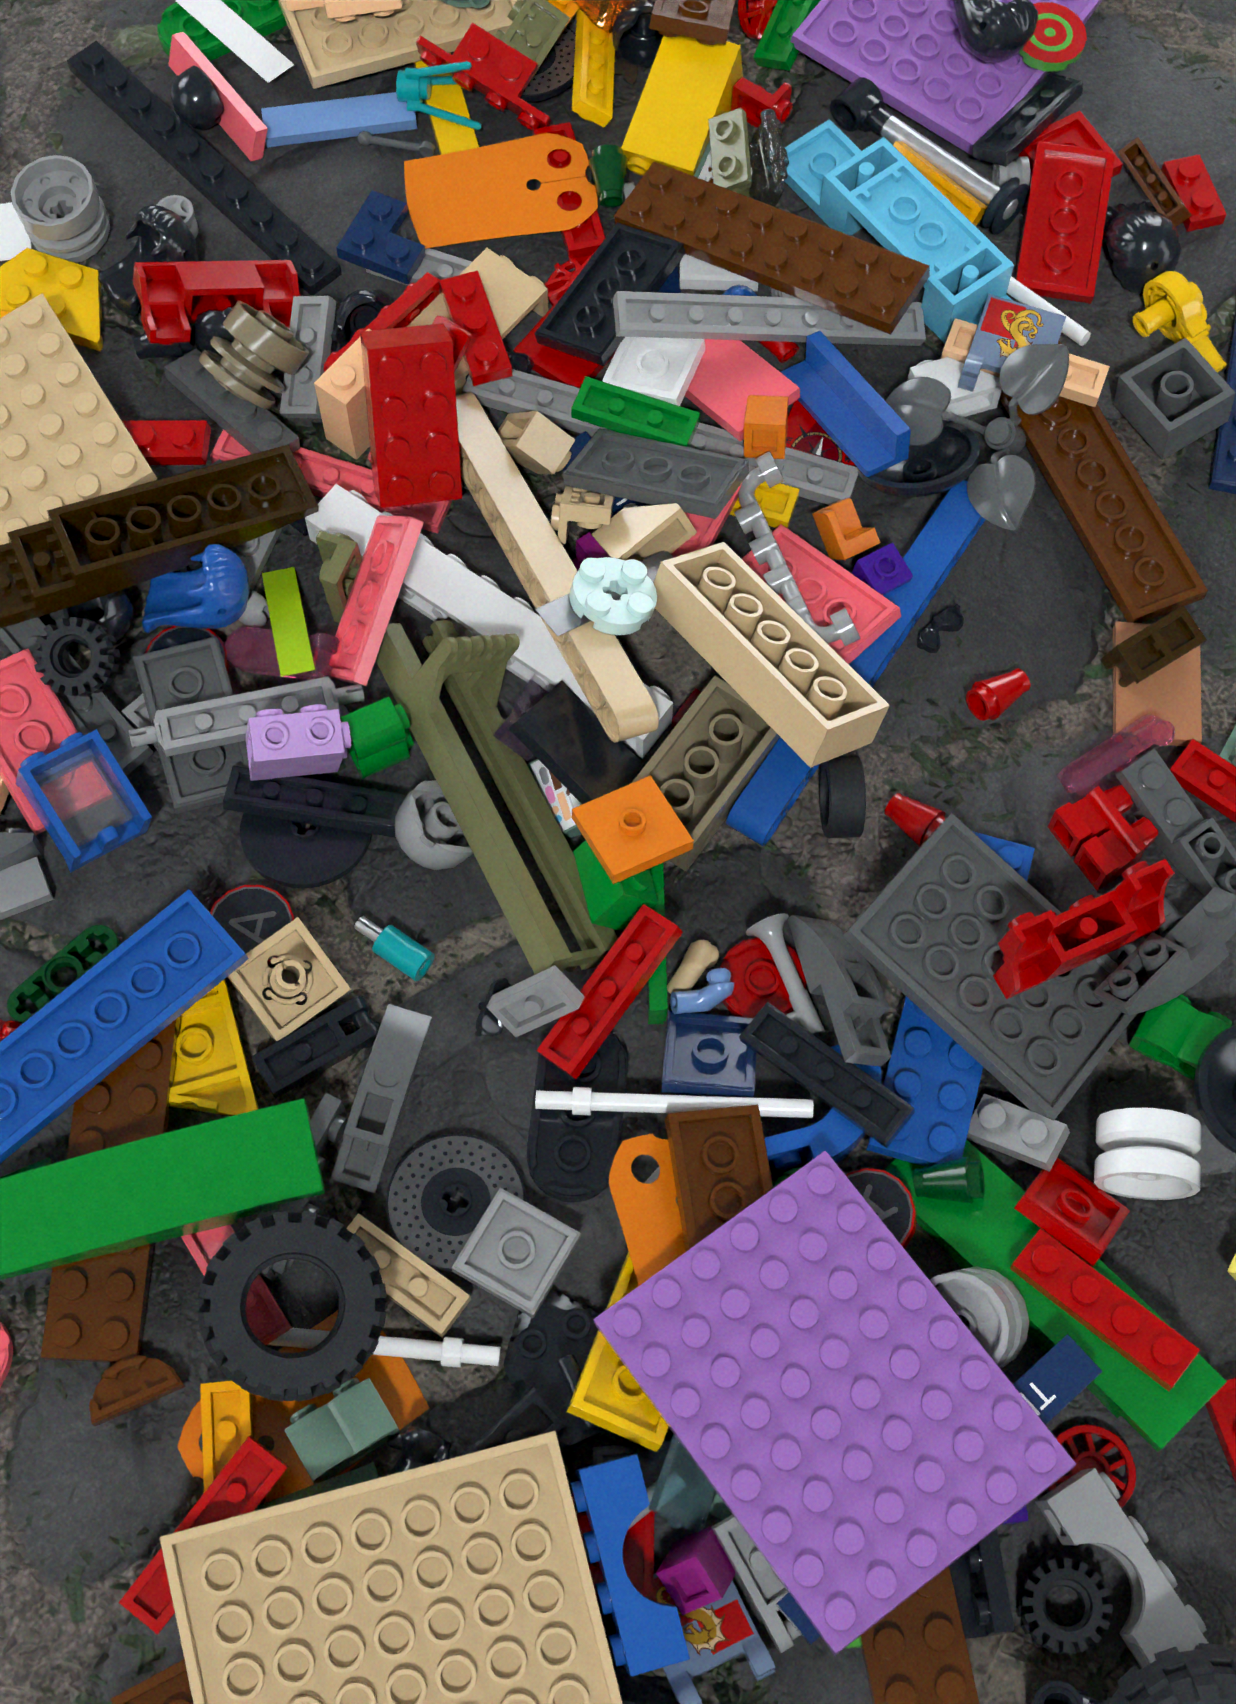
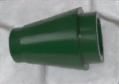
M607 144L598 146L592 151L589 166L600 198V204L607 208L620 206L623 203L627 157L623 154L622 148L617 145Z
M967 1156L924 1167V1169H915V1194L917 1197L972 1204L973 1199L984 1198L985 1194L982 1163L980 1160L970 1161V1158Z

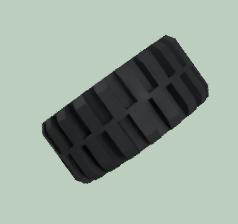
M283 1211L273 1213V1215L261 1219L257 1218L245 1224V1227L235 1234L233 1233L222 1243V1247L208 1264L203 1282L200 1285L198 1321L209 1355L228 1379L253 1395L262 1396L269 1400L282 1402L310 1400L340 1388L342 1384L353 1378L363 1368L370 1355H373L379 1343L378 1339L382 1327L385 1325L387 1313L385 1312L386 1288L375 1257L370 1254L365 1246L366 1243L356 1233L350 1232L343 1226L344 1224L332 1218L328 1219L319 1216L317 1213ZM288 1259L308 1261L324 1270L335 1285L339 1301L337 1319L328 1336L315 1347L298 1353H283L264 1345L252 1332L246 1317V1298L255 1278L268 1266Z

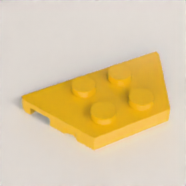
M30 248L24 249L0 266V311L12 312L38 295L43 294L73 343L100 352L103 348L100 322L102 321V307L100 304L102 291L98 270Z
M224 979L181 1014L175 1049L176 1060L173 1086L170 1087L169 1094L171 1107L227 1116L259 1109L226 979Z

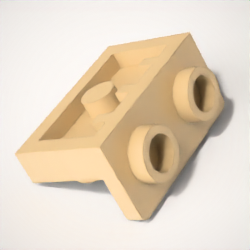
M565 485L563 494L556 493L555 505L552 507L551 526L553 530L558 531L560 542L566 544L571 521H575L579 527L587 529H598L602 527V524L610 525L615 496Z

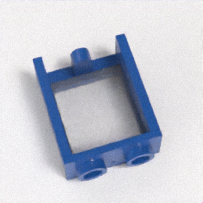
M97 729L86 735L82 732H77L67 737L60 743L59 749L47 755L44 752H37L29 756L20 764L21 768L18 769L16 785L21 788L63 855L70 873L146 833L152 819L151 814Z

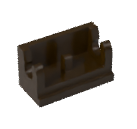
M1182 605L1115 646L1100 660L1106 669L1117 666L1123 674V678L1119 680L1118 684L1121 687H1127L1134 682L1136 684L1140 683L1200 646L1207 639L1187 609Z

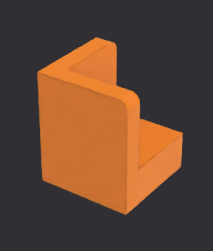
M749 395L747 397L744 420L745 458H757L770 451L774 459H785L789 397Z
M844 498L812 513L830 559L846 560L880 544L875 528L862 527L850 498Z

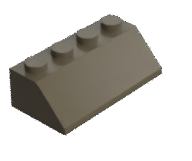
M717 676L711 679L633 780V782H636L651 775L694 840L693 850L669 860L684 871L689 869L728 817L733 805L780 738L728 683Z

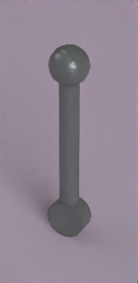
M368 131L360 132L357 139L362 146L377 144L419 152L424 157L433 156L435 151L434 144L428 141L416 144L372 136Z

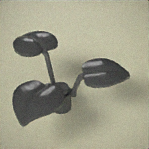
M1034 344L1021 347L1011 353L1004 361L999 377L1002 391L1008 396L1013 397L1008 405L1010 418H995L987 427L954 413L947 412L946 409L951 400L950 389L944 383L934 378L919 377L908 380L895 388L885 401L911 429L909 444L911 446H925L938 438L943 429V419L950 420L984 435L988 446L998 452L991 456V464L978 465L969 475L967 493L974 509L987 521L1010 531H1018L1020 529L1022 519L1033 499L1036 488L1034 469L1026 460L1016 456L1026 444L1025 433L1019 426L1021 418L1017 413V405L1019 404L1020 408L1029 415H1038L1045 412L1055 403L1063 389L1068 374L1069 349L1064 344Z

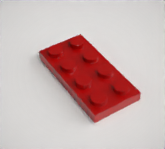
M1038 141L1035 149L1015 277L1017 281L1037 295L1092 303L1115 152Z

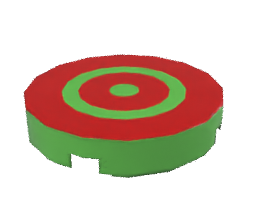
M1054 2L1035 3L1034 6L1038 12V22L1032 38L1023 50L1019 52L1023 56L1022 61L1028 66L1041 71L1064 70L1067 68V65L1075 63L1080 59L1087 40L1085 26L1079 16L1068 7Z

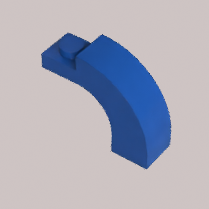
M839 1045L831 1047L833 1050L842 1055ZM853 1063L881 1084V1067ZM831 1108L823 1119L811 1126L765 1137L769 1166L774 1165L775 1170H786L801 1164V1158L806 1157L809 1163L826 1150L837 1164L856 1148L866 1133Z

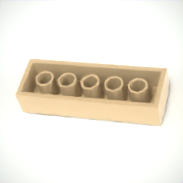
M725 542L661 561L654 580L657 592L655 609L810 768L873 742L890 705Z

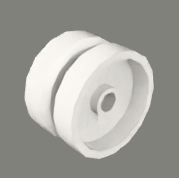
M1124 1108L1100 1114L1096 1121V1143L1105 1152L1095 1159V1185L1097 1188L1110 1194L1145 1200H1171L1196 1195L1200 1191L1201 1166L1191 1156L1197 1154L1201 1149L1202 1126L1199 1120L1188 1114L1157 1108Z

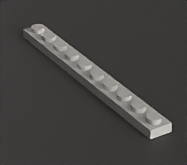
M512 369V377L473 386L469 375L462 390V393H474L479 403L483 406L508 413L538 411L560 428L577 433L586 431L591 437H593L598 429L609 430L571 418V408L580 388ZM699 423L689 448L749 460V472L758 467L755 458L744 457V439L738 441L725 429ZM788 447L785 449V459H774L785 480L781 484L800 489V497L827 505L836 503L844 498H852L859 477L857 467Z

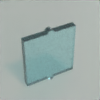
M674 1434L648 1509L668 1519L669 1526L675 1528L683 1527L692 1533H696L704 1528L716 1491Z

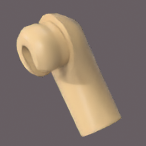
M697 940L691 943L679 968L667 984V991L671 994L676 991L691 990L704 970L713 967L719 959L717 947L708 940Z

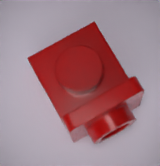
M741 77L733 85L731 111L738 108L743 109L746 112L747 123L768 134L777 123L782 124L788 118L792 110V103L790 102L792 86L784 82L772 95L760 85H756Z

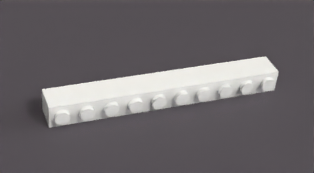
M335 484L318 503V512L307 516L305 521L309 538L317 544L316 536L319 531L330 534L343 533L358 543L360 554L363 558L376 518L379 515H393L386 511L379 512L370 506L360 493L354 490L349 492ZM420 533L398 598L433 621L451 620L459 637L470 638L471 636L501 634L504 636L505 634H516L520 642L519 648L508 660L506 669L545 695L563 680L594 713L544 622L533 611L532 607L525 600L519 597H514L513 599L502 592L491 578L485 575L479 577L467 569L464 562L457 556L442 553L434 547L426 536ZM646 684L644 686L654 701L658 712V729L654 732L621 741L630 751L642 759L670 725L673 715V702L662 689L656 686L649 687Z

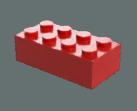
M444 323L360 332L374 491L380 508L462 499L453 343Z

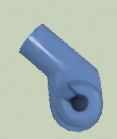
M727 968L712 969L706 975L709 986L700 990L672 992L670 996L672 1012L674 1014L710 1011L732 995L735 983L731 982V972Z

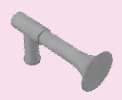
M782 913L767 917L748 928L746 935L758 937L767 946L773 957L794 1009L793 1012L786 1016L817 1037L825 1032L808 991L805 990L783 937L784 922L787 921L789 916Z

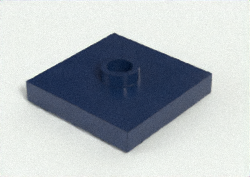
M668 1011L661 1092L696 1096L753 1098L756 1052L742 1043L739 1036L754 1018L700 1013L674 1014L672 1011Z

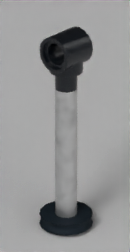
M859 77L831 101L830 112L833 119L842 129L848 132H854L858 128L865 132L872 129L893 144L895 141H903L984 203L987 209L983 217V227L985 229L992 227L994 235L1004 231L1021 211L1029 192V185L1027 183L1020 185V179L1014 177L1000 188L886 111L882 94L871 80Z

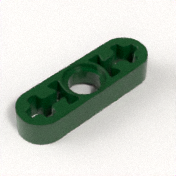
M104 925L88 927L20 984L10 994L7 1001L8 1012L14 1021L23 1024L34 1015L25 1011L22 1003L27 999L33 1003L36 1002L38 1011L51 1001L40 988L43 984L46 985L55 997L67 988L57 987L53 984V977L60 968H75L77 970V980L117 948L121 943L114 931ZM98 940L102 944L105 943L108 951L103 955L97 951L94 952L91 946L93 942ZM78 954H80L83 960H86L88 965L90 966V968H88L86 971L83 968L80 961L77 958H75Z

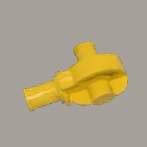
M1165 271L1148 281L1143 289L1146 309L1132 317L1136 331L1142 337H1147L1159 329L1174 344L1186 338L1217 373L1224 369L1227 363L1222 359L1208 338L1210 335L1209 330L1212 327L1206 323L1207 311L1202 303L1203 296L1199 287L1194 282H1188L1182 274L1176 271Z

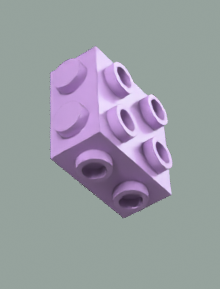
M316 704L302 707L300 709L301 713L283 714L281 709H266L258 711L256 717L249 718L245 741L250 780L338 772L342 759L347 758V748H351L348 722L340 721L339 709L328 710L327 705Z

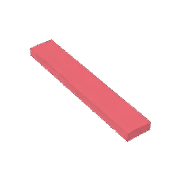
M223 429L210 458L213 464L219 459L222 462L251 455V453ZM301 447L293 453L313 495L324 498L333 486L338 484L349 492L354 490L360 493L370 506L381 513L386 511L393 516L412 517L424 522L422 529L439 533L453 501L380 508L374 491L372 469Z

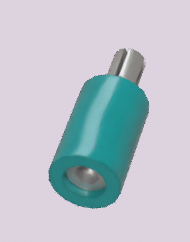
M364 916L360 917L359 921H356L355 929L374 942L372 951L414 981H419L431 967L435 954L393 925H388L383 930Z

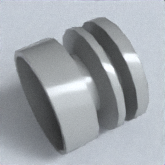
M52 155L38 158L31 162L15 177L11 189L12 205L37 251L78 263L95 255L106 243L110 231L109 215L98 195V190L90 173L83 164L71 157Z

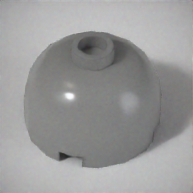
M437 780L423 781L407 794L396 813L394 826L395 837L401 849L411 860L425 868L442 870L456 867L473 854Z

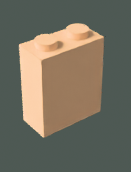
M360 337L314 382L326 439L356 460L370 447Z

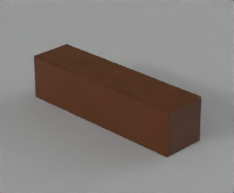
M1139 137L1118 151L1158 213L1170 219L1174 227H1177L1192 216Z

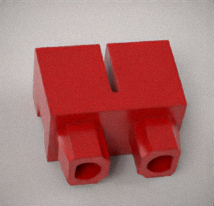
M1122 785L1115 786L1104 792L1097 786L1086 797L1074 804L1068 802L1056 809L1048 825V829L1069 856L1072 857L1077 854L1074 862L1097 891L1119 877L1125 870L1137 864L1144 851L1155 841L1159 834L1157 828L1148 818L1143 817L1129 825L1121 815L1130 810L1133 805L1131 796Z

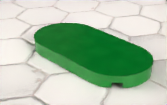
M221 0L262 37L287 25L278 0ZM177 2L166 8L161 15L162 21L160 25L158 24L157 32L161 47L168 56H170L172 35L184 32L209 61L232 52Z

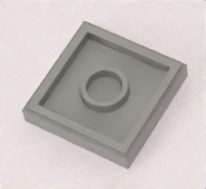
M499 1188L453 1264L452 1272L534 1318L579 1242L581 1233L506 1190Z

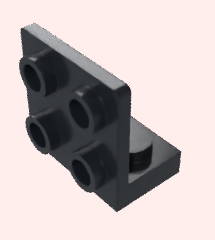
M995 1529L949 1566L965 1639L1004 1635L1015 1631L998 1532Z

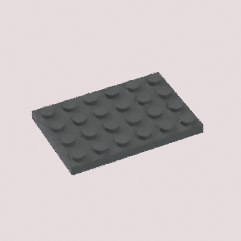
M951 813L842 937L1026 1107L1054 1121L1136 1014L1128 1016L1096 999L1093 995V991L1119 966L1107 954L1006 1000L993 975L1004 964L1002 959L1004 954L998 943L1009 931L1007 924L1027 912H1032L1035 917L1049 910L1055 911L1057 915L1061 914V912Z

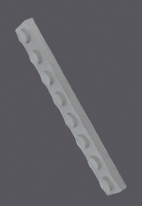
M617 291L613 297L616 336L806 342V336L821 331L831 343L920 346L926 340L923 309L921 308L922 302H912L890 335L799 298Z

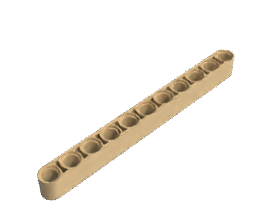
M467 392L456 395L461 477L535 608L569 594L574 576L578 572L474 393ZM542 619L611 741L616 743L654 732L658 729L659 718L654 701L615 635L606 634L594 629V622L590 621L557 636Z

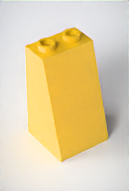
M682 35L678 37L663 36L621 147L623 154L627 157V168L630 171L644 176L655 161L694 176L710 140L708 119L731 111L733 85L743 77L740 45L726 41V45L720 43L705 45L692 37Z

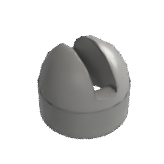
M252 591L249 595L246 610L238 620L244 625L255 628L265 625L267 618H270L267 600L256 591Z

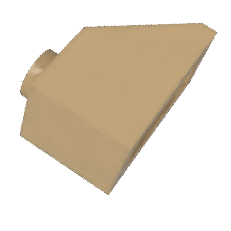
M538 411L508 413L497 431L513 461L537 474H555V472L561 471L571 458L572 453L569 450L575 439Z
M674 503L623 508L611 518L610 525L603 524L601 528H598L591 535L610 558L625 561L630 559L641 561L663 550L668 551L670 554L694 536L697 531L681 507Z

